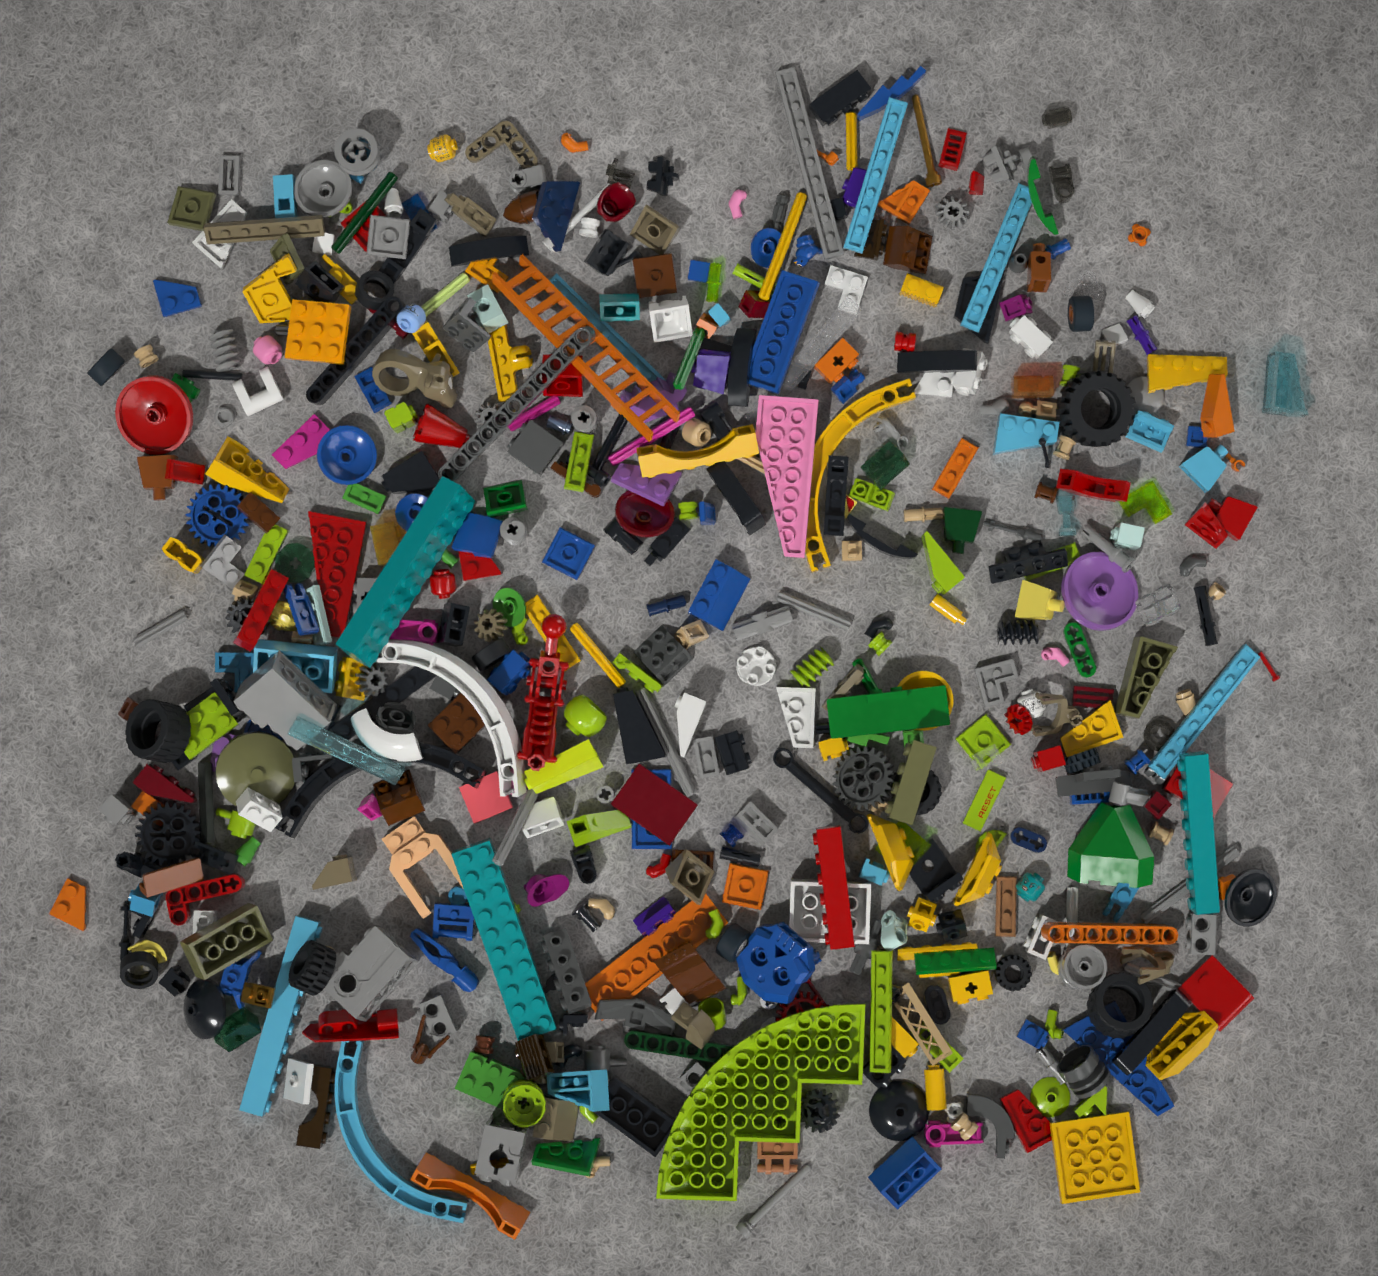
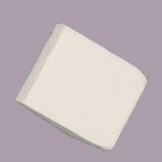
M325 233V236L314 237L312 252L332 256L333 250L331 246L335 242V235Z
M1120 323L1101 330L1104 339L1108 342L1116 341V346L1128 341V337Z

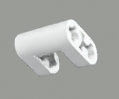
M268 366L259 370L266 389L254 395H249L242 379L232 383L247 416L284 400Z

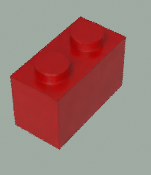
M1060 745L1033 752L1034 757H1031L1033 768L1038 769V772L1066 765Z

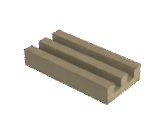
M1095 340L1092 371H1097L1100 346H1103L1100 371H1105L1107 347H1111L1108 373H1113L1116 341Z

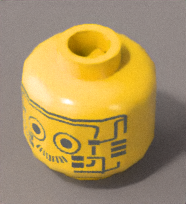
M443 134L432 138L429 145H427L430 158L441 163L455 157L458 145L455 139H451L449 135Z

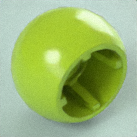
M584 694L573 697L564 709V717L568 721L565 725L577 736L583 734L585 737H592L598 734L605 726L606 714Z

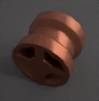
M476 1035L475 1040L477 1044L474 1047V1052L493 1054L494 1049L492 1045L495 1042V1037Z

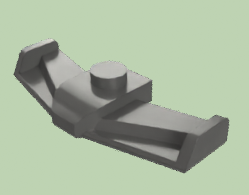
M636 997L633 999L599 1000L595 1014V1020L625 1019L623 1026L644 1030L646 1023L670 1036H673L676 1022L671 1019L672 1015L669 1012L647 1002L645 999Z

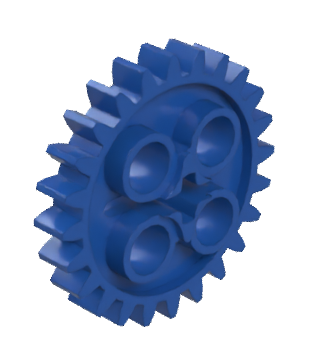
M217 484L216 489H214L213 485H209V491L203 487V494L195 493L197 496L196 500L190 498L193 506H187L191 513H187L185 516L190 517L191 520L187 521L186 524L193 526L189 529V532L196 531L194 538L201 537V544L207 541L208 547H211L213 543L216 546L224 534L233 541L234 538L241 540L240 532L246 534L243 527L250 526L245 522V519L249 518L236 508L241 503L240 499L243 496L241 493L235 496L236 489L233 488L229 492L228 485L223 490L221 484ZM218 497L220 500L219 505L216 508H212L211 500ZM206 506L212 511L220 513L222 517L231 521L233 526L220 519L215 521L216 517L205 511L203 507ZM230 508L236 509V516L233 518H229L227 515ZM207 514L209 521L207 524L202 525L200 518L202 515ZM224 524L226 531L224 534L219 535L217 527Z

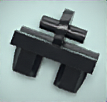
M658 156L657 160L648 162V170L650 173H656V179L647 181V190L656 192L661 196H668V186H673V180H678L679 174L674 173V166H670L669 160L664 159L663 156Z

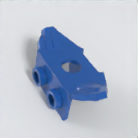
M260 950L250 959L242 958L225 968L219 987L223 994L234 997L240 1013L246 1012L245 1003L240 1002L244 983L248 981L252 964L262 954Z

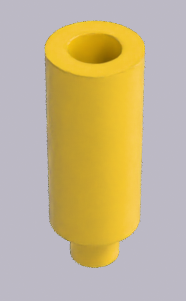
M938 593L929 604L954 624L958 622L963 626L967 621L962 616L963 612Z

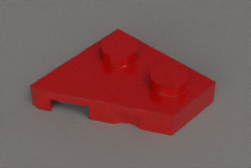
M1204 503L1185 523L1186 527L1215 549L1228 536V533L1207 503Z
M459 551L463 581L502 575L491 558L477 557L473 553Z

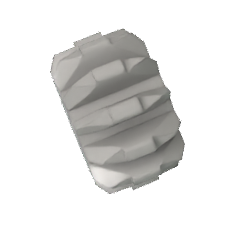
M951 196L950 202L944 198L942 200L943 204H938L937 208L940 211L936 212V216L941 217L938 219V223L945 221L943 228L946 229L948 224H951V230H955V224L962 228V222L966 223L968 221L966 216L969 215L970 211L963 210L967 207V203L961 205L962 198H958L957 202H955L954 196ZM950 209L951 211H957L955 216L953 214L949 215Z
M487 402L488 408L486 409L483 405H480L482 412H475L480 418L474 419L475 423H480L477 426L478 430L486 422V419L489 418V414L493 415L498 410V403H495L492 408L491 403ZM500 414L499 420L501 423L505 424L506 422L502 420H505L506 417L503 414Z

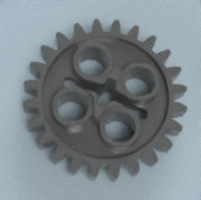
M865 746L864 751L861 747H857V753L850 749V756L843 754L845 760H838L841 766L834 767L838 774L832 775V777L837 779L832 785L838 787L834 792L841 794L838 799L844 801V805L850 806L851 809L856 810L858 808L862 812L864 807L866 810L871 811V805L874 808H878V802L885 804L883 798L884 796L890 798L887 792L892 790L890 784L896 782L891 779V776L895 775L896 772L890 771L894 767L893 764L888 763L890 758L884 757V753L878 752V749L872 748L870 750L867 746ZM865 761L864 768L860 770V763ZM877 772H880V777H879V779H878V780H875V779H874L875 774H876ZM853 777L854 782L849 786L848 781ZM866 788H868L869 793L867 796L864 797L863 792Z

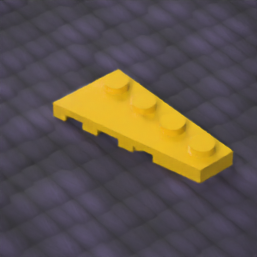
M1148 354L1147 356L1148 393L1161 389L1169 390L1181 385L1183 387L1189 386L1197 382H1208L1209 374H1225V378L1228 375L1227 357Z

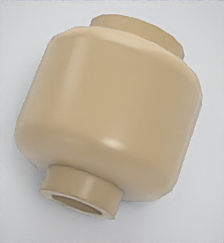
M692 418L684 424L682 437L686 442L696 447H701L710 440L711 428L707 423L697 418Z

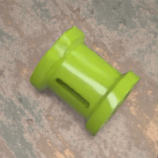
M1063 365L1064 372L1059 385L1067 387V382L1071 378H1076L1077 373L1080 372L1079 367Z

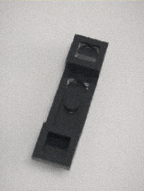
M420 208L409 224L411 226L409 227L406 259L387 257L379 269L380 272L386 274L392 280L393 284L396 283L417 255L437 221L436 218Z
M506 236L453 245L449 247L451 267L491 259L516 258L522 254L529 256L527 236Z
M737 328L735 332L728 371L729 406L748 407L750 365L757 329Z
M829 455L823 535H844L849 460L847 456Z
M851 514L848 515L847 521L852 530L860 539L875 550L901 559H915L918 555L900 544L896 551L862 531L866 523Z

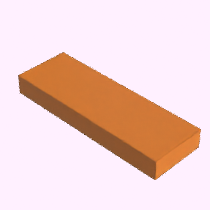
M961 438L932 490L949 499L979 447Z

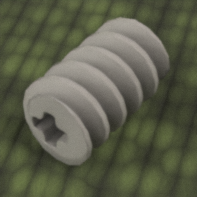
M219 329L211 332L212 335L209 337L210 341H213L211 348L216 349L212 354L217 357L214 359V363L218 364L215 368L217 372L238 369V367H235V364L240 361L233 359V357L238 355V352H232V349L236 348L237 345L230 344L231 341L235 340V337L229 336L230 333L234 332L233 329Z
M580 405L573 410L571 421L575 430L581 433H593L598 425L595 411L587 405ZM582 417H586V423H583Z
M511 517L502 522L500 533L507 543L518 545L525 540L527 529L520 519ZM513 527L516 529L517 534L515 535L511 533V528Z

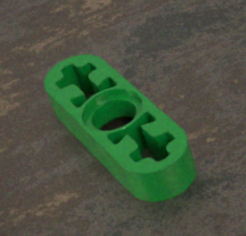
M1069 623L1064 627L1063 635L1078 674L1083 678H1089L1095 674L1096 665L1080 625ZM1070 626L1073 629L1077 628L1078 632L1075 633L1077 639L1081 637L1082 641H1077L1071 645L1070 641H1073L1074 638L1072 635L1067 634ZM1076 645H1082L1085 648V653L1082 656H1077L1074 653ZM1088 656L1089 660H1085L1087 666L1091 665L1092 667L1089 670L1090 674L1082 672L1081 669L1084 668L1083 662L1078 663L1077 659H1083Z

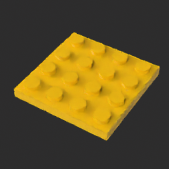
M1128 1111L1106 1114V1116L1098 1115L1050 1123L1061 1204L1140 1193L1130 1114Z

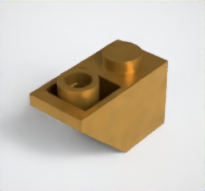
M245 982L240 1002L271 1009L276 988Z

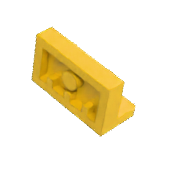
M349 657L342 658L338 665L339 679L334 687L336 696L364 701V692H360L358 690L360 685H356L354 682L359 680V677L355 675L356 673H361L359 667H365V665Z

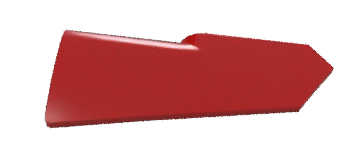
M397 1008L377 1010V1013L372 1014L366 1022L355 1019L346 1009L325 1011L319 1015L318 1023L309 1024L302 1031V1034L314 1042L399 1038Z

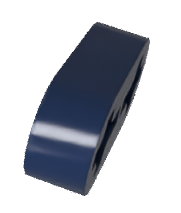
M1014 828L1010 833L1012 843L1030 851L1040 853L1047 847V841L1042 835L1024 828ZM1022 831V835L1027 837V841L1019 840L1017 842L1014 833ZM1040 838L1043 846L1035 849V845L1029 843L1030 839L1037 841Z

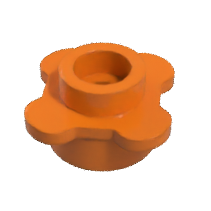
M1134 224L1132 226V233L1128 236V241L1138 243L1141 247L1145 246L1147 243L1146 239L1151 233L1150 229Z

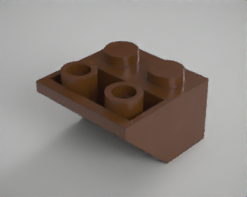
M890 226L883 265L897 270L926 274L933 236L910 226Z
M410 769L373 784L380 811L388 826L425 811L422 798Z

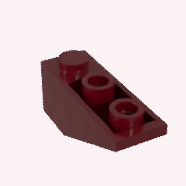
M156 763L153 765L146 764L132 782L148 795L190 803L197 801L192 790L187 787L185 789L178 785L179 781L171 775L169 777L162 773L164 769Z

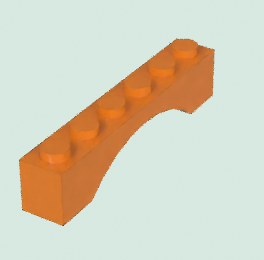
M427 1152L410 1179L427 1190H449L470 1198L487 1212L498 1231L514 1240L530 1214V1211L526 1210L523 1206L517 1205L507 1199V1197L498 1194L488 1186L477 1182L471 1176L465 1175Z

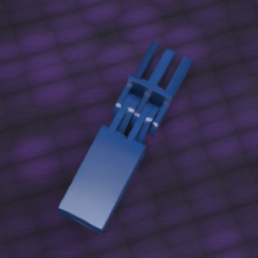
M420 928L412 931L410 935L412 940L434 965L454 976L452 982L466 992H471L477 988L479 984L478 977L467 965L463 968L460 967L459 962L447 947ZM423 940L433 944L439 950L441 957L432 954Z

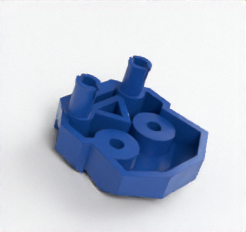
M785 922L758 926L749 937V945L738 955L736 961L743 982L764 1001L789 1004L793 1002L800 985L807 982L815 971L814 962L819 959L820 954L818 951L815 952L816 949H813ZM784 971L787 972V978L784 976Z

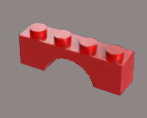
M273 569L267 573L257 597L233 641L234 644L250 652L252 651L289 579L288 577Z

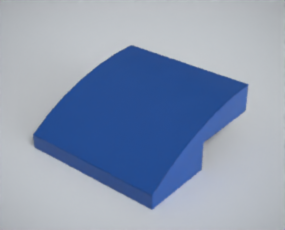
M468 513L461 528L456 532L452 548L455 551L473 553L477 557L493 558L501 534L500 526L503 521L484 515Z

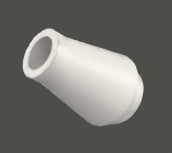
M391 188L387 193L384 213L387 217L400 218L404 210L399 197V191Z
M1134 290L1125 298L1138 316H1142L1144 319L1155 308L1152 301L1136 293Z

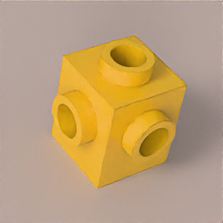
M918 897L915 907L911 905L907 917H910L908 926L927 932L929 925L933 926L937 915L934 914L937 904Z

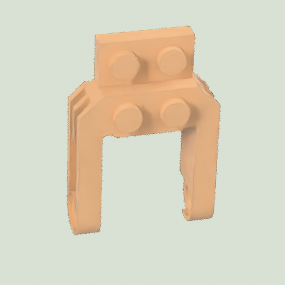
M415 816L382 838V841L392 854L389 867L390 872L423 919L430 915L432 911L423 902V897L406 874L405 869L411 868L436 849L463 888L452 857V851L441 835L426 833Z

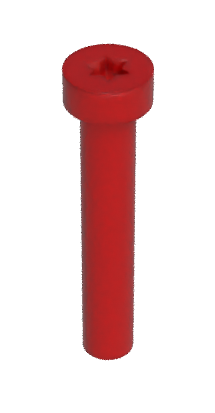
M1263 652L1258 653L1273 677V682L1278 680L1280 676H1277Z

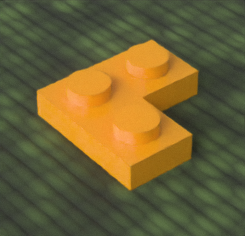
M498 259L471 262L465 270V273L483 285L488 284L490 289L497 294L500 290L492 283L493 273L496 272L505 282L509 279L507 275L493 267Z

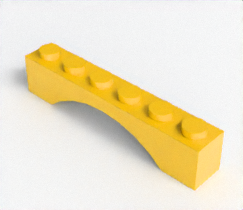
M753 424L733 428L717 443L699 450L674 451L657 444L636 448L642 478H652L663 473L672 474L682 469L691 470L697 466H711L717 462H730L736 458H750L759 454Z

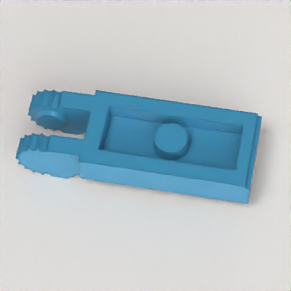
M1117 883L1102 914L1107 916L1114 903L1117 904L1120 908L1113 917V921L1117 923L1124 911L1127 910L1139 888H1130L1127 883Z

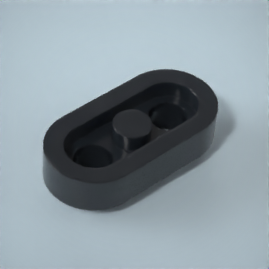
M930 985L924 992L930 1017L936 1024H945L950 1019V1010L945 992L938 985ZM932 991H937V998L931 997ZM939 1010L943 1011L944 1013L943 1017L938 1018L936 1016V1013Z

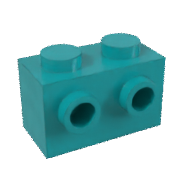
M599 294L600 321L640 320L639 294Z

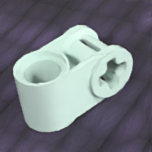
M887 911L881 919V944L885 950L892 951L907 942L908 922L905 918L896 916L895 912Z

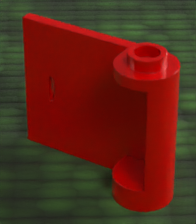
M1213 955L1178 988L1199 1011H1205L1219 1025L1217 1028L1219 1032L1254 1000L1249 991Z

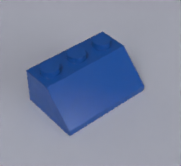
M715 559L688 610V614L724 631L750 578Z
M911 1137L894 1154L890 1155L882 1165L876 1168L868 1178L879 1192L898 1210L942 1169L923 1147Z

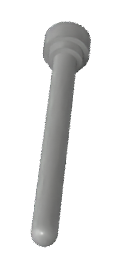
M805 1164L748 1221L740 1222L736 1229L747 1239L752 1234L753 1227L810 1172L811 1166Z

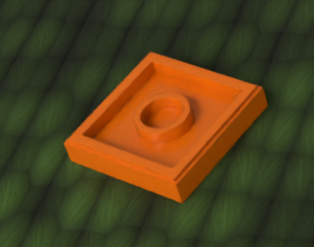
M729 863L722 902L761 910L769 871Z

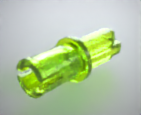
M719 263L710 264L709 278L706 281V284H708L706 302L718 303L719 285L722 284L720 283L721 264Z

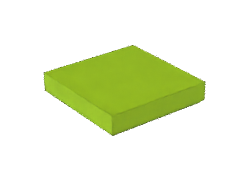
M987 714L955 738L980 770L1011 745Z

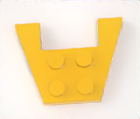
M289 253L243 287L242 292L259 323H277L290 320L292 300L280 280V277L296 272L297 268Z

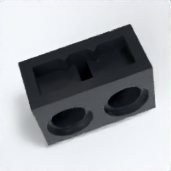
M892 1045L891 1054L897 1056V1061L891 1065V1073H883L881 1078L875 1079L872 1076L873 1072H870V1060L863 1067V1074L878 1089L881 1086L885 1088L892 1080L890 1077L895 1072L897 1074L900 1073L906 1066L904 1063L907 1060Z

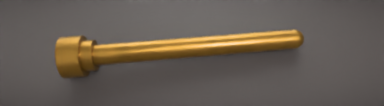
M914 94L912 96V103L928 172L925 178L926 186H938L942 184L941 176L935 171L920 98L917 94Z

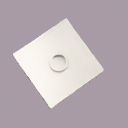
M288 1058L284 1099L300 1104H309L314 1064Z

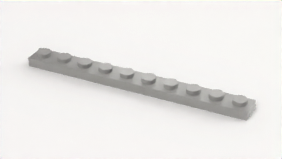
M795 67L776 71L777 83L824 260L844 256Z

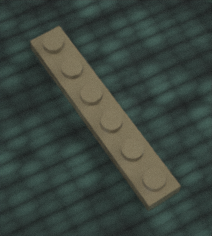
M322 215L205 223L203 227L207 245L278 240L287 233L291 239L325 236Z

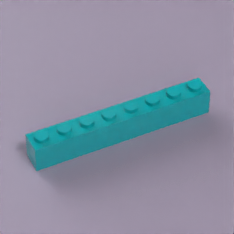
M1203 751L1179 754L1180 759L1177 760V767L1179 772L1181 771L1179 789L1182 791L1183 797L1180 800V807L1184 811L1182 829L1185 831L1186 838L1183 839V847L1187 851V858H1185L1184 863L1186 870H1188L1186 886L1190 891V898L1187 899L1188 908L1196 915L1219 913L1220 905L1209 754Z

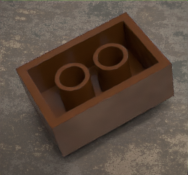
M462 693L428 724L455 754H458L486 727L474 706Z

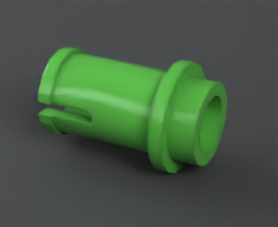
M445 549L441 560L451 569L459 559L448 549Z

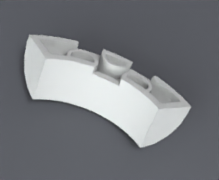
M366 708L358 711L351 717V722L357 736L375 754L383 758L403 762L423 759L419 742L414 733L393 734L382 730L372 721Z

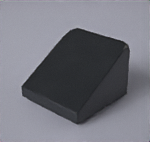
M843 197L830 200L835 221L846 219Z

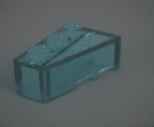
M1273 352L1267 355L1262 414L1297 418L1309 415L1303 400L1304 393L1300 387V375L1295 354Z

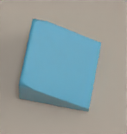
M719 303L708 311L719 327L730 322V317Z

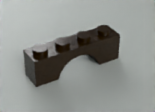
M314 1064L311 1090L317 1097L318 1109L312 1120L299 1125L296 1146L320 1149L327 1142L328 1132H325V1125L329 1124L331 1112L327 1111L328 1105L332 1104L334 1092H330L331 1084H335L336 1072H333L334 1067Z

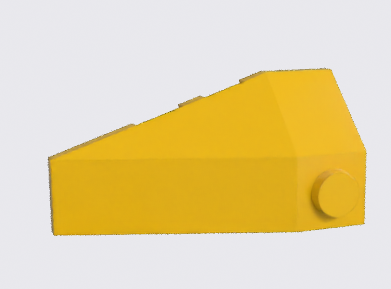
M227 436L205 475L222 485H228L229 487L248 493L251 492L254 495L282 503L289 488L274 473H266L262 469L261 465L263 463L259 459L256 461L252 460L247 455L249 450L244 445Z

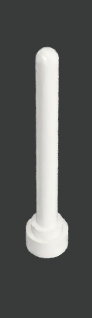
M610 181L569 221L566 234L581 221V218H584L597 206V201L602 191L609 184L615 183L614 181ZM549 237L545 238L542 241L543 244L553 253V243Z

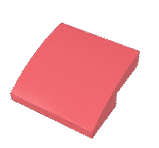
M498 771L475 780V782H481L477 789L469 784L459 787L474 824L513 808L509 795L505 797L500 796Z

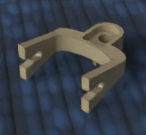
M1035 694L1037 699H1041L1040 702L1043 705L1058 703L1055 719L1050 726L1032 725L1030 731H1033L1032 734L1035 737L1057 734L1062 729L1064 723H1071L1073 726H1079L1082 723L1081 720L1083 718L1074 706L1068 705L1063 695Z
M1122 947L1121 953L1125 956L1120 957L1121 964L1143 957L1155 966L1140 967L1139 973L1143 976L1138 977L1139 985L1169 974L1170 967L1174 962V955L1171 952L1161 951L1155 953L1148 947Z

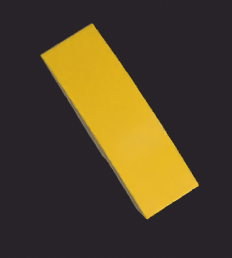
M426 320L418 331L412 333L429 362H432L437 353L441 354L440 361H445L449 364L453 377L458 375L460 372Z

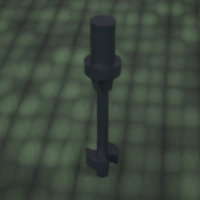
M125 900L124 906H120V910L124 911L123 935L121 942H119V947H121L120 961L128 954V947L131 946L127 936L128 911H132L129 910L128 900Z

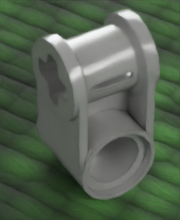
M543 165L514 171L509 176V185L514 192L540 189L542 182L547 181ZM516 178H519V180L521 181L520 185H517V183L515 182Z

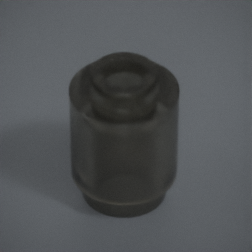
M1064 106L1047 109L1042 114V123L1048 129L1067 126L1068 123H1072L1071 110L1069 107L1065 108Z

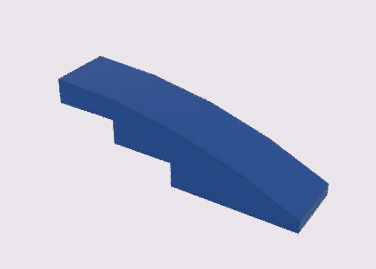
M920 66L908 80L901 75L889 90L882 85L857 114V120L861 121L885 109L889 97L899 100L925 76L926 70Z

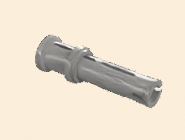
M1090 524L1081 532L1082 535L1109 556V561L1119 565L1124 573L1128 572L1135 564L1136 559L1134 557L1128 556L1122 547H1116Z

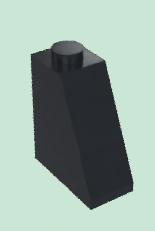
M420 451L383 474L382 478L384 481L381 483L387 492L391 491L393 494L432 490L440 479L425 454Z

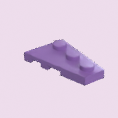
M620 463L611 478V482L664 507L679 482L682 472L663 473L652 478H642L640 466Z

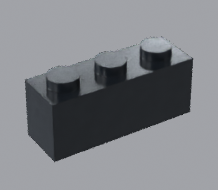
M856 70L811 102L809 109L822 127L826 124L830 126L838 120L837 116L842 113L846 115L853 110V105L858 101L860 103L866 101L870 97L871 87L860 72Z

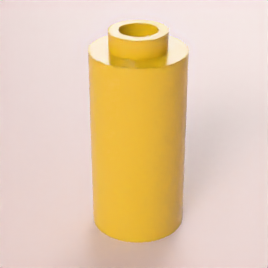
M932 1064L927 1065L928 1069H924L927 1110L947 1109L944 1068H940L939 1064L934 1066Z

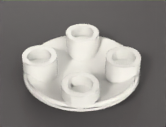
M759 646L750 647L739 655L736 670L740 679L746 684L761 686L769 682L774 676L776 663L773 655L768 650Z

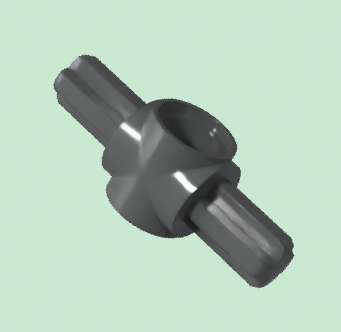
M872 918L870 921L869 944L855 945L853 951L856 953V956L850 967V972L860 975L867 958L871 959V951L877 949L879 942L876 940V937L882 926L880 920Z

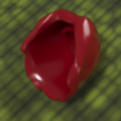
M619 182L609 184L598 198V214L606 221L617 222L622 220L631 212L635 205L634 193L625 184Z

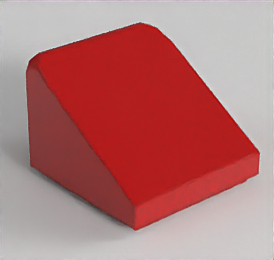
M976 171L971 172L969 194L983 195L984 175Z

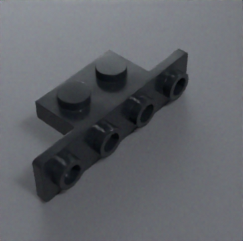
M1042 542L1012 547L1003 551L1006 562L990 565L988 569L992 584L1067 567V551L1063 548L1046 552Z

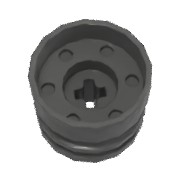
M1088 1044L1078 1046L1069 1051L1057 1066V1072L1065 1082L1069 1083V1088L1073 1090L1079 1099L1088 1098L1098 1093L1106 1086L1111 1077L1110 1070L1105 1067L1104 1062L1099 1060L1098 1054Z

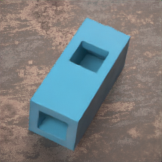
M293 174L273 176L275 218L298 217L297 202L294 196L296 178Z

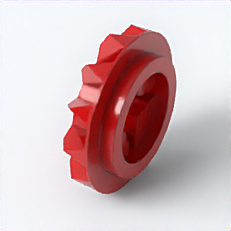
M1013 704L1007 708V712L1004 715L1008 718L1005 722L1009 723V729H1014L1015 734L1020 733L1024 735L1032 729L1033 724L1028 710L1019 704Z

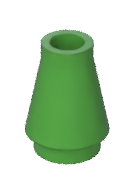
M251 837L235 851V854L238 855L237 861L244 867L250 864L261 843L254 837Z

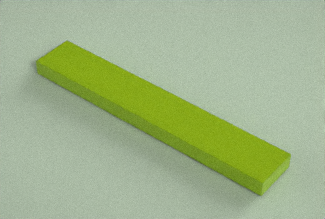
M871 951L870 1072L891 1073L893 951Z

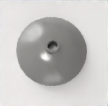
M319 160L310 163L301 170L294 184V196L297 204L305 213L311 216L322 215L325 218L339 213L348 204L352 195L350 175L338 163L330 160ZM325 191H329L327 196H324Z

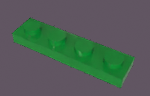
M994 948L914 953L916 975L996 969Z

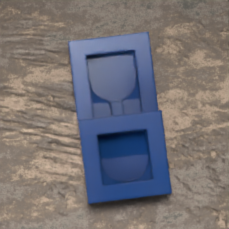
M370 367L354 377L373 412L376 413L392 403L387 394L375 384L372 376L373 368Z

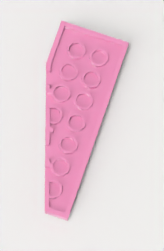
M759 395L756 439L785 557L805 558L819 400Z

